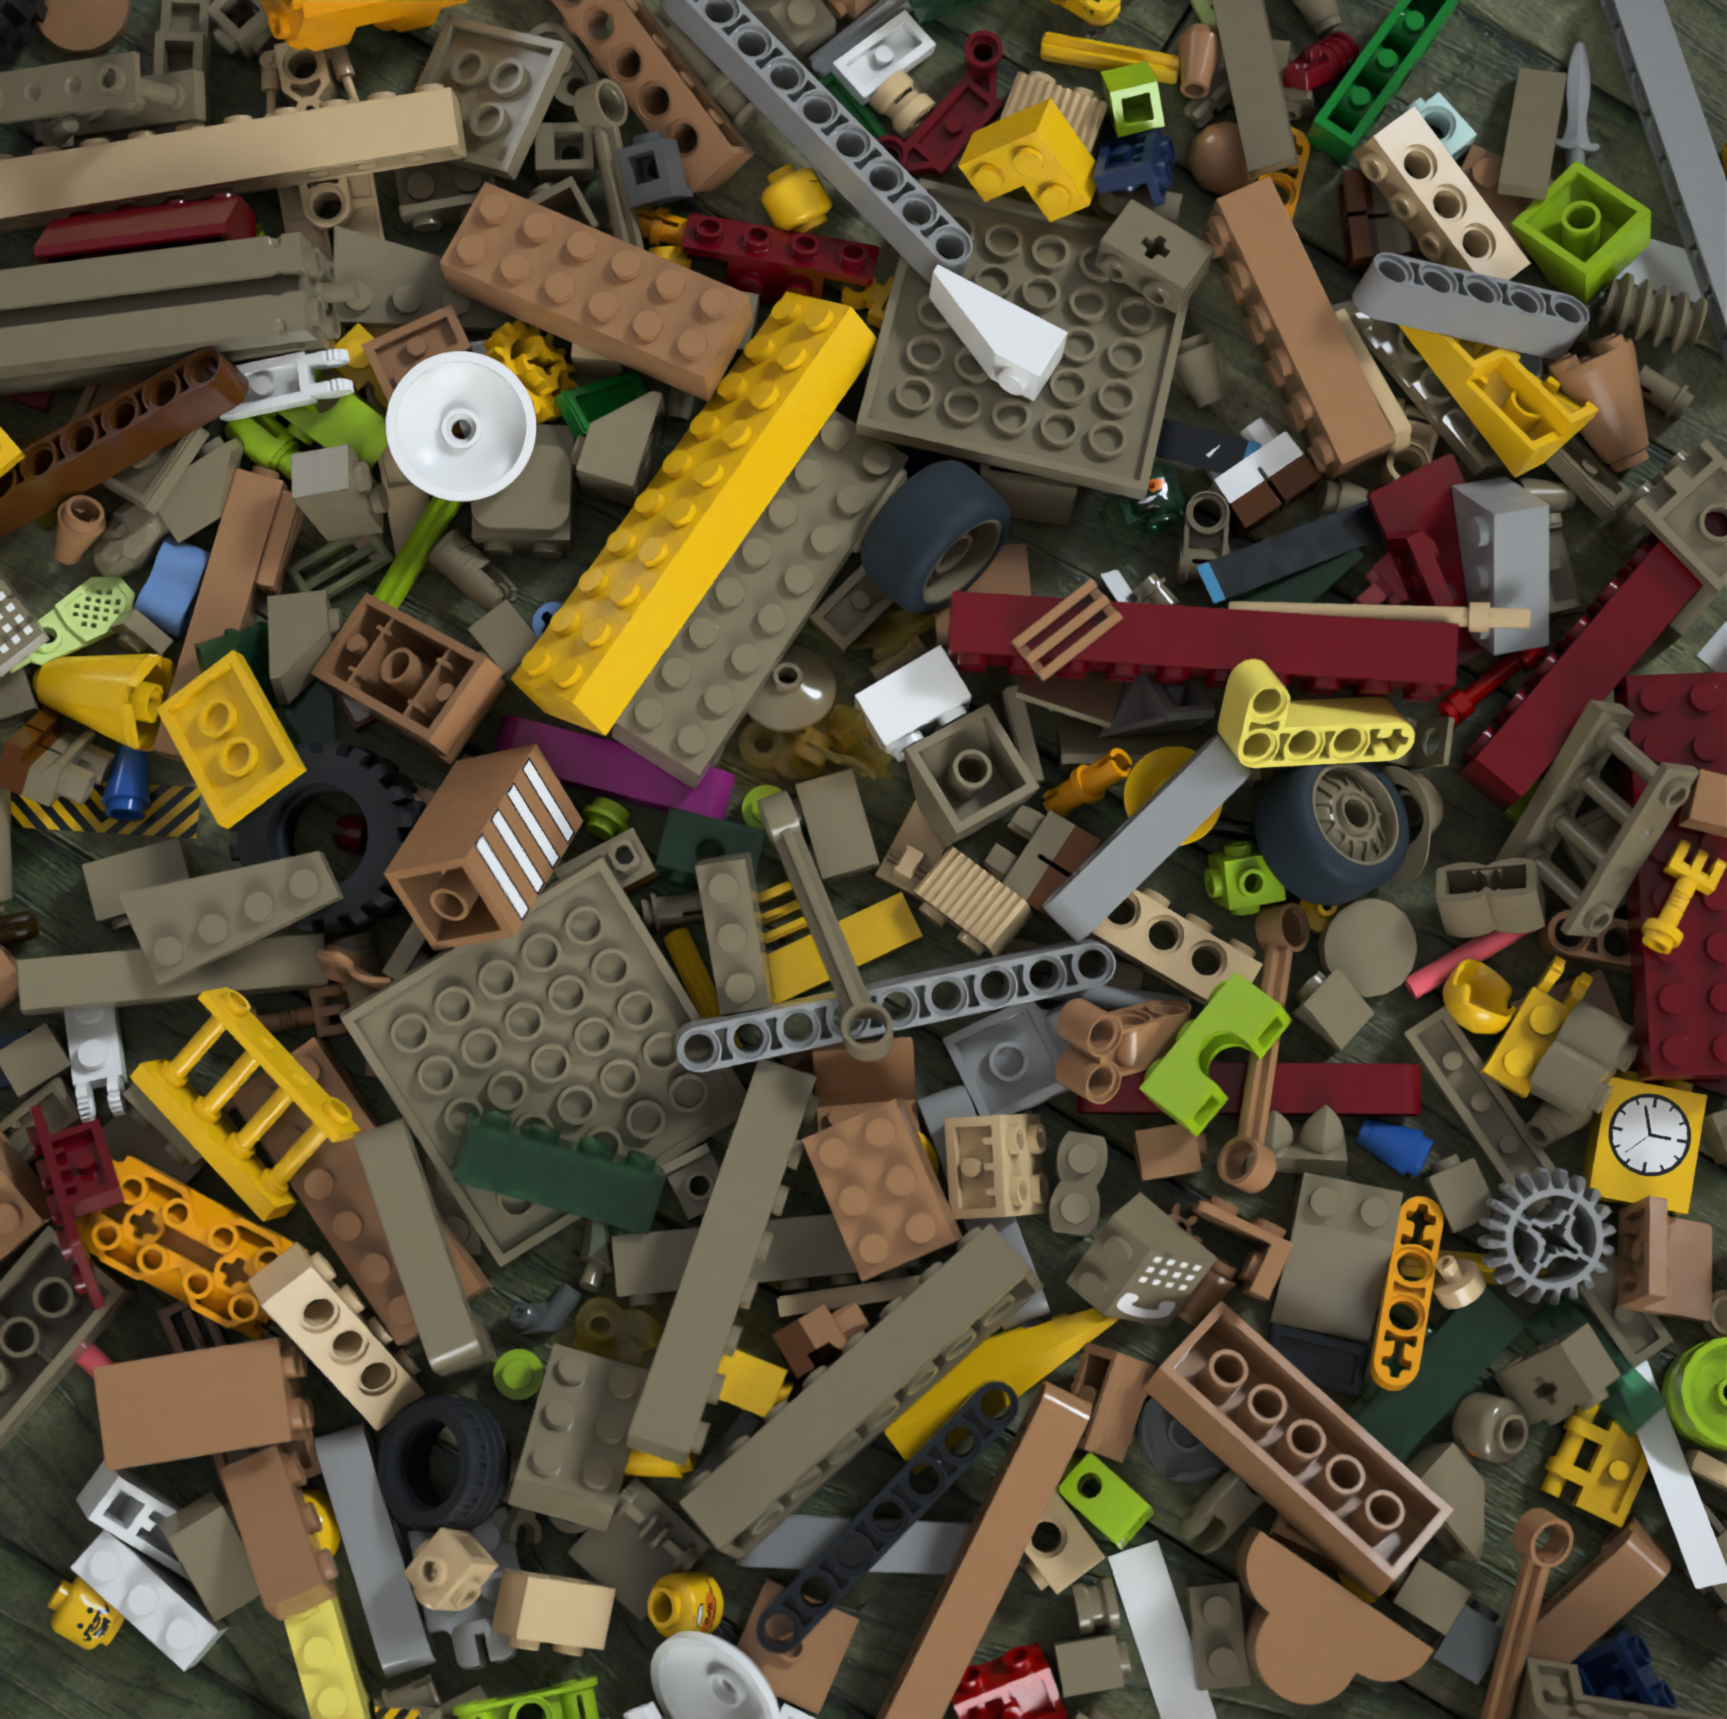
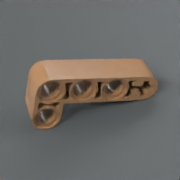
M1634 1515L1626 1518L1622 1528L1616 1526L1602 1542L1601 1554L1540 1607L1527 1657L1570 1664L1667 1576L1671 1568V1553ZM1497 1653L1491 1661L1493 1665H1495Z

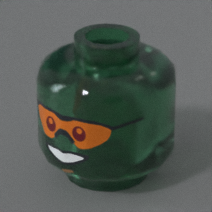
M1156 460L1153 463L1145 500L1118 495L1127 525L1133 529L1141 530L1142 534L1147 536L1158 535L1175 528L1179 524V518L1186 509V500L1177 471L1168 465L1157 464Z

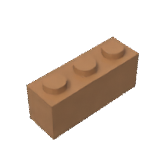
M275 1444L219 1469L265 1610L279 1621H282L337 1597L332 1579L338 1577V1570L330 1551L327 1548L321 1549L316 1533L323 1530L322 1523L311 1501L305 1502L301 1486L307 1484V1479L296 1456L289 1457Z

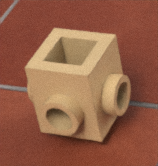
M441 1527L433 1537L424 1541L414 1553L415 1559L403 1574L415 1587L413 1594L416 1599L426 1608L433 1611H461L478 1599L482 1592L481 1586L499 1565L469 1530Z

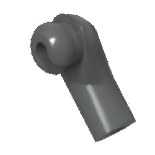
M563 1282L549 1302H519L515 1304L509 1312L510 1323L517 1332L527 1336L555 1333L563 1326L584 1295L566 1282Z

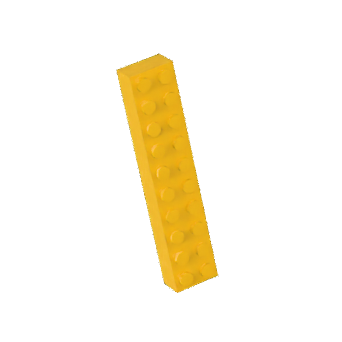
M786 292L781 300L774 305L771 314L746 344L744 352L729 373L720 381L710 401L692 420L687 432L672 453L665 458L660 470L645 491L637 497L630 512L617 530L610 535L603 550L590 568L581 576L578 585L561 609L553 615L546 630L533 648L524 656L521 665L511 677V680L544 713L604 736L608 734L875 353L878 339L851 306Z

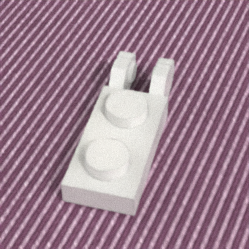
M340 348L314 353L301 351L235 365L246 375L249 381V389L242 403L221 415L220 419L229 422L318 403V399H334L352 394L354 389L351 380L336 378L316 383L314 369L337 368L350 362L348 351Z
M118 1007L64 1012L69 1057L72 1065V1081L75 1087L78 1111L82 1123L96 1119L97 1110L93 1089L106 1086L108 1092L107 1101L113 1116L126 1115V1098L122 1094L125 1092L124 1082H127Z

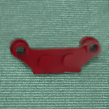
M980 30L972 33L967 38L964 46V61L967 65V74L905 142L893 135H885L876 139L912 177L934 174L941 179L963 155L973 132L990 125L1003 110L1004 103L996 98L997 68L1002 60L1003 45L1000 38L993 32ZM978 57H985V58H987L988 60H987V61H979V60H977L976 58H978Z

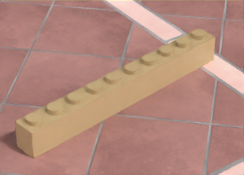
M425 84L417 87L415 93L396 96V93L389 91L376 92L368 95L367 101L349 104L348 101L343 99H333L320 103L318 109L300 111L296 107H283L273 110L271 116L253 119L249 115H234L223 120L224 124L205 127L202 123H185L178 125L175 128L176 132L157 135L155 131L143 130L130 133L127 140L110 142L104 138H93L82 141L78 148L62 150V148L57 146H43L32 151L33 155L16 158L11 154H0V233L46 226L53 219L68 218L71 213L77 211L99 214L115 212L118 207L124 205H136L146 208L161 206L165 201L171 199H183L193 202L207 200L212 195L218 193L238 195L467 158L460 103L451 87L444 88L442 84Z

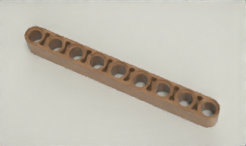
M1048 1382L1042 1383L876 1719H942L1087 1426L1093 1403Z

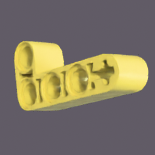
M1258 659L1245 660L1231 671L1218 721V732L1237 759L1246 767L1251 768L1391 761L1404 756L1411 749L1415 741V732L1412 726L1388 699L1384 697H1358L1290 701V695L1285 686L1267 664Z

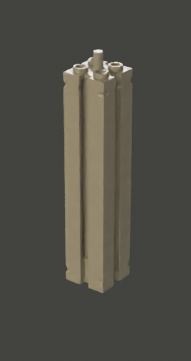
M301 232L280 234L278 238L262 236L0 270V397L148 379L203 348L216 349L234 366L301 351L314 353L335 349L334 339H339L341 334L340 320L335 309L328 310V303L358 300V284L356 280L338 282L333 262L329 261L319 251L318 247H312V243Z

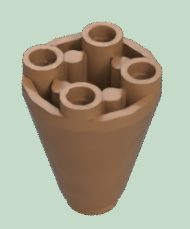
M1613 332L1588 343L1591 352L1577 357L1576 354L1570 355V353H1566L1561 359L1547 361L1543 364L1546 374L1541 376L1540 379L1544 381L1549 376H1552L1561 382L1559 392L1580 406L1589 401L1599 409L1594 418L1578 432L1603 464L1609 463L1612 472L1618 473L1634 467L1650 457L1646 450V447L1649 445L1635 345L1632 338L1624 339L1622 333L1616 335Z

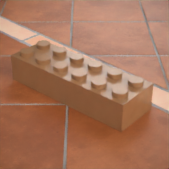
M1268 176L1217 198L1204 227L1206 231L1202 233L1203 241L1215 247L1212 259L1219 258L1226 272V275L1223 276V283L1230 299L1234 303L1242 299L1241 306L1247 317L1243 319L1246 334L1254 346L1258 344L1261 346L1267 359L1264 362L1266 376L1274 389L1280 387L1288 405L1284 406V412L1292 430L1295 433L1301 431L1308 446L1305 449V456L1319 472L1323 480L1333 481L1337 477L1343 479L1379 463L1396 440L1271 177Z
M484 182L439 262L448 289L707 402L713 396L753 321L749 294L488 182Z
M313 1037L290 1053L330 1097L339 1099L350 1109L352 1113L351 1119L362 1130L360 1133L383 1125L328 1041ZM265 1071L239 1089L232 1098L249 1121L277 1090L279 1085ZM293 1101L261 1137L260 1140L276 1164L312 1125L313 1121ZM327 1137L288 1182L398 1346L412 1345L420 1339V1335L362 1167L354 1138L332 1143ZM434 1200L470 1304L493 1287L465 1245L451 1228L445 1215Z
M1222 1301L1215 1306L1164 1361L1143 1388L1373 1599H1376L1397 1579L1454 1511L1453 1508Z

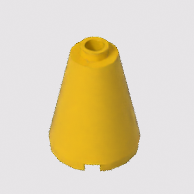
M156 653L64 656L49 661L36 669L33 676V690L37 693V698L42 705L133 750L148 752L153 751V745L161 722L156 708L168 699L176 668L170 659L163 658V656Z

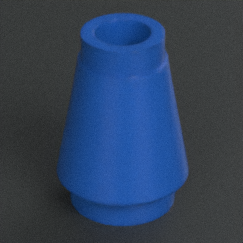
M125 745L117 748V755L115 756L101 798V802L105 805L106 816L120 821H140L145 818V810L151 807L146 751L133 750Z
M1367 1116L1355 1143L1364 1147L1365 1150L1402 1176L1409 1173L1418 1177L1429 1156L1434 1141L1423 1136L1425 1131L1378 1119L1375 1120Z

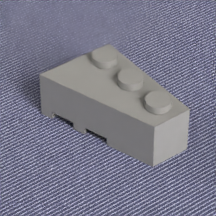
M1506 476L1452 485L1468 607H1470V602H1489L1490 608L1531 609L1530 629L1490 628L1489 633L1470 632L1473 640L1494 656L1549 646V504Z

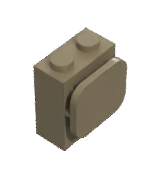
M536 424L534 448L528 463L520 475L497 494L471 501V538L476 547L483 549L484 554L505 557L513 555V550H532V555L536 557L557 558L562 556V551H574L577 476H575L576 465L571 464V457L576 440L567 425Z

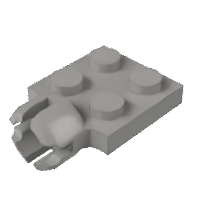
M1035 1001L1008 1006L942 1038L979 1116L1021 1114L1069 1091V1089L1058 1083L1055 1076L1056 1062L1060 1055L1070 1047V1042L1060 1037L1056 1027L1058 1014L1067 1002L1050 1010L1041 1009Z
M507 1507L497 1509L486 1522L469 1530L499 1565L481 1586L482 1592L478 1599L461 1611H433L423 1606L428 1632L431 1634L438 1632L449 1633L452 1637L456 1661L464 1670L487 1668L482 1643L484 1638L491 1662L496 1661L498 1665L516 1656L517 1648L508 1645L510 1637L491 1630L503 1568L522 1571L517 1544H505L501 1537L502 1526L508 1519L509 1509ZM417 1530L408 1532L413 1560L415 1559L414 1553L416 1549L436 1533H426Z

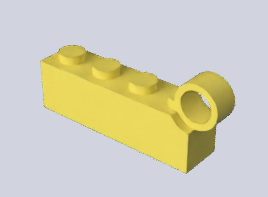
M334 1578L332 1581L337 1597L284 1620L311 1719H375L337 1581Z

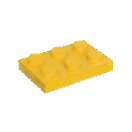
M235 650L229 652L156 708L217 824L226 829L231 828L307 771L244 656Z

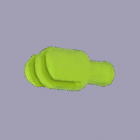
M267 414L229 421L226 424L224 433L227 441L239 436L245 444L243 454L257 466L268 468L278 473L281 472L292 481L291 454L301 453V451L298 450L299 439L292 435L286 427Z

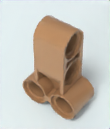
M1075 998L1067 1002L1058 1014L1056 1027L1060 1037L1070 1042V1047L1060 1055L1056 1062V1080L1060 1085L1095 1104H1104L1110 1101L1120 1088L1123 1076L1148 1070L1157 1059L1164 1058L1176 1044V1037L1180 1029L1191 1020V1005L1177 999H1158L1107 1012L1082 998Z

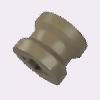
M1111 1577L1100 1579L1097 1585L1089 1587L1082 1583L1071 1584L1073 1605L1080 1635L1091 1634L1095 1627L1106 1626L1110 1630L1121 1628L1119 1609Z

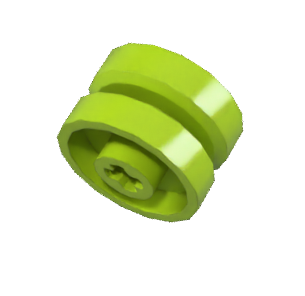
M1727 1337L1694 1344L1678 1354L1664 1374L1661 1397L1673 1429L1678 1436L1695 1448L1715 1453L1727 1451V1400L1724 1395L1727 1396Z

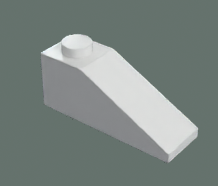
M937 265L932 274L929 299L990 379L998 382L1010 394L1022 395L1035 401L1062 358L1068 332Z
M104 1460L76 1498L87 1519L188 1579L158 1526L159 1522L183 1508L126 1469L106 1471Z

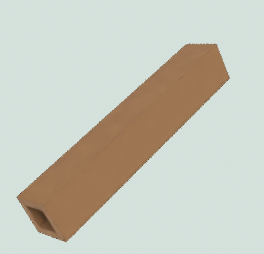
M252 466L251 472L236 468L168 699L232 650L241 655L244 653L262 592L255 581L280 493H283V490L290 491L285 482L280 480L281 475L276 471L260 466ZM161 720L153 750L163 758L185 763Z

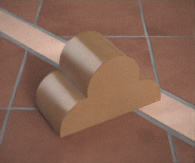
M367 592L310 672L323 684L376 718L398 736L448 767H451L507 686L501 679L503 675L502 670L486 656Z
M1248 1526L1243 1533L1236 1549L1235 1570L1243 1591L1257 1604L1244 1632L1247 1662L1256 1677L1280 1697L1290 1702L1304 1705L1326 1702L1340 1694L1348 1686L1356 1673L1368 1679L1381 1682L1401 1680L1418 1671L1434 1651L1427 1644L1262 1531Z

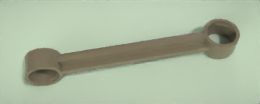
M602 79L581 87L576 91L574 111L581 126L587 132L593 134L613 236L644 249L636 208H630L617 153V150L623 148L619 126L623 125L627 119V101L623 91L614 81Z
M784 790L757 800L765 830L773 847H776L844 1013L841 1023L844 1047L852 1057L858 1060H878L885 1056L893 1045L892 1018L884 1007L872 1003L802 835L801 826L788 792ZM864 1019L877 1020L886 1029L883 1038L870 1045L855 1042L849 1036V1030L855 1023Z

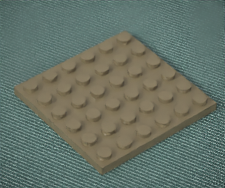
M920 178L919 184L972 239L973 249L963 278L1068 332L1063 355L1035 401L1022 395L1008 393L998 382L990 379L929 299L931 284L900 255L862 399L855 434L1145 500L1189 299L1180 312L1175 314L1165 307L1153 305L1143 294L1128 285L1109 279L1101 269L1095 266L1101 239L1113 222L1074 213L1049 222L1038 205L1000 196L984 202L977 191ZM909 220V223L919 225L918 223ZM940 254L944 258L953 259L948 255Z
M601 854L544 888L516 936L445 949L392 981L388 986L379 989L339 1014L341 1021L500 1268L655 1172L662 1165L676 1159L737 1121L747 1094L731 1066L706 1072H693L686 1069L680 1063L673 1048L674 1036L682 1025L702 1018ZM695 1034L689 1037L684 1045V1054L692 1059L704 1057L711 1047L710 1038L703 1034Z

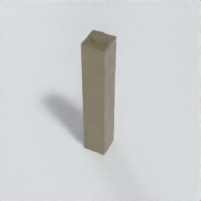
M324 933L262 938L166 986L158 985L142 949L17 960L20 1010L23 1016L191 1001L199 1000L198 997L203 991L225 987L237 991L242 996L324 987L328 985V978L322 975L324 967L316 962L318 957L316 952L318 949L326 950L327 946L324 944Z

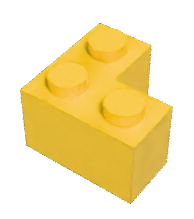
M1051 97L973 132L958 164V167L984 202L1024 186L1049 222L1088 207L1097 188L1094 179L1097 162Z

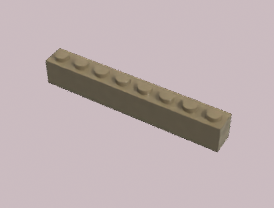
M766 1059L758 1060L630 1426L626 1447L683 1466L686 1465L690 1451L698 1454L701 1453L710 1426L709 1423L701 1421L706 1403L713 1405L718 1403L726 1379V1375L717 1372L722 1356L724 1354L733 1357L742 1332V1327L733 1325L739 1307L748 1310L750 1308L759 1281L750 1277L755 1260L764 1263L766 1261L775 1234L766 1231L771 1213L778 1216L782 1214L790 1187L781 1184L786 1168L797 1170L804 1149L802 1140L797 1139L801 1124L804 1122L812 1125L821 1096L812 1093L816 1076Z

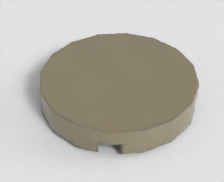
M1361 898L1344 903L1337 908L1333 915L1328 917L1327 920L1329 921L1325 925L1324 932L1321 931L1318 941L1320 964L1326 975L1335 968H1338L1363 997L1385 995L1404 982L1413 969L1417 954L1415 930L1405 913L1390 902L1376 898Z

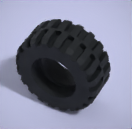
M313 741L298 744L296 752L307 771L229 828V831L237 832V844L229 846L231 861H239L242 867L296 856L294 834L298 819L306 806L316 797L328 791H339L348 794L359 804L367 822L368 842L364 857L352 875L338 884L344 899L288 926H296L299 930L320 933H349L351 930L363 931L376 926L377 919H389L400 910L397 904L400 898L383 873L425 810V802L415 800L413 794L416 793L418 788L410 777L398 773L399 766L388 758L375 755L373 751L327 741L325 744Z

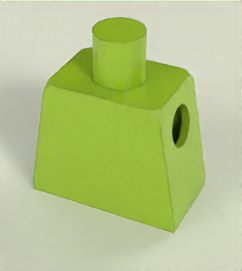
M1073 1452L1060 1479L1062 1483L1056 1491L1122 1550L1155 1512L1151 1505L1091 1452L1083 1459ZM1090 1479H1095L1102 1486L1100 1493L1093 1498H1089L1082 1492L1083 1485Z

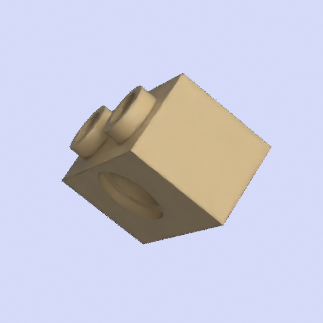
M1055 1490L1039 1523L1051 1522L1055 1524L1059 1531L1058 1542L1049 1550H1039L1033 1546L1030 1539L1025 1550L1030 1561L1023 1565V1567L1041 1591L1050 1585L1053 1591L1059 1594L1106 1557Z

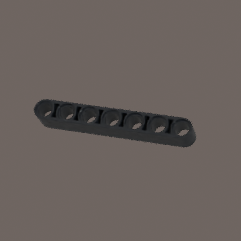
M996 1379L987 1380L978 1385L767 1604L759 1615L756 1627L757 1639L763 1648L776 1654L787 1653L794 1649L1007 1428L1016 1417L1019 1408L1018 1397L1010 1385ZM993 1389L1004 1391L1009 1398L1008 1410L1005 1414L996 1418L985 1415L981 1411L980 1406L983 1395ZM958 1426L969 1429L974 1437L971 1449L961 1455L948 1451L944 1443L948 1431ZM919 1464L931 1465L938 1472V1482L929 1491H917L909 1483V1473ZM881 1502H894L901 1508L903 1512L902 1520L894 1528H881L873 1520V1511ZM856 1539L864 1544L867 1554L863 1562L855 1566H849L840 1561L837 1555V1548L843 1541ZM810 1577H822L830 1585L831 1593L825 1601L812 1603L802 1595L801 1586ZM782 1614L789 1617L794 1623L795 1628L792 1636L781 1641L771 1638L765 1628V1623L771 1616Z

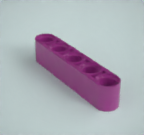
M504 715L502 718L493 753L537 744L561 785L712 824L724 823L736 776L730 772L710 767L697 789L694 790L621 743L515 716Z

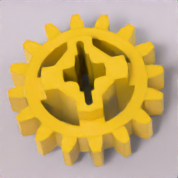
M519 319L513 324L507 322L491 333L492 336L483 343V346L488 351L484 355L502 363L523 383L532 400L536 424H544L547 421L551 423L562 416L554 399L562 391L576 388L578 384L568 376L575 368L573 365L567 364L563 357L567 351L564 347L556 349L552 345L554 335L548 333L543 337L540 335L539 328L533 325L526 327L525 323Z

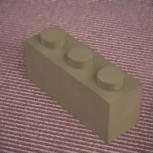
M751 852L702 859L695 868L720 1015L770 1008L775 995Z

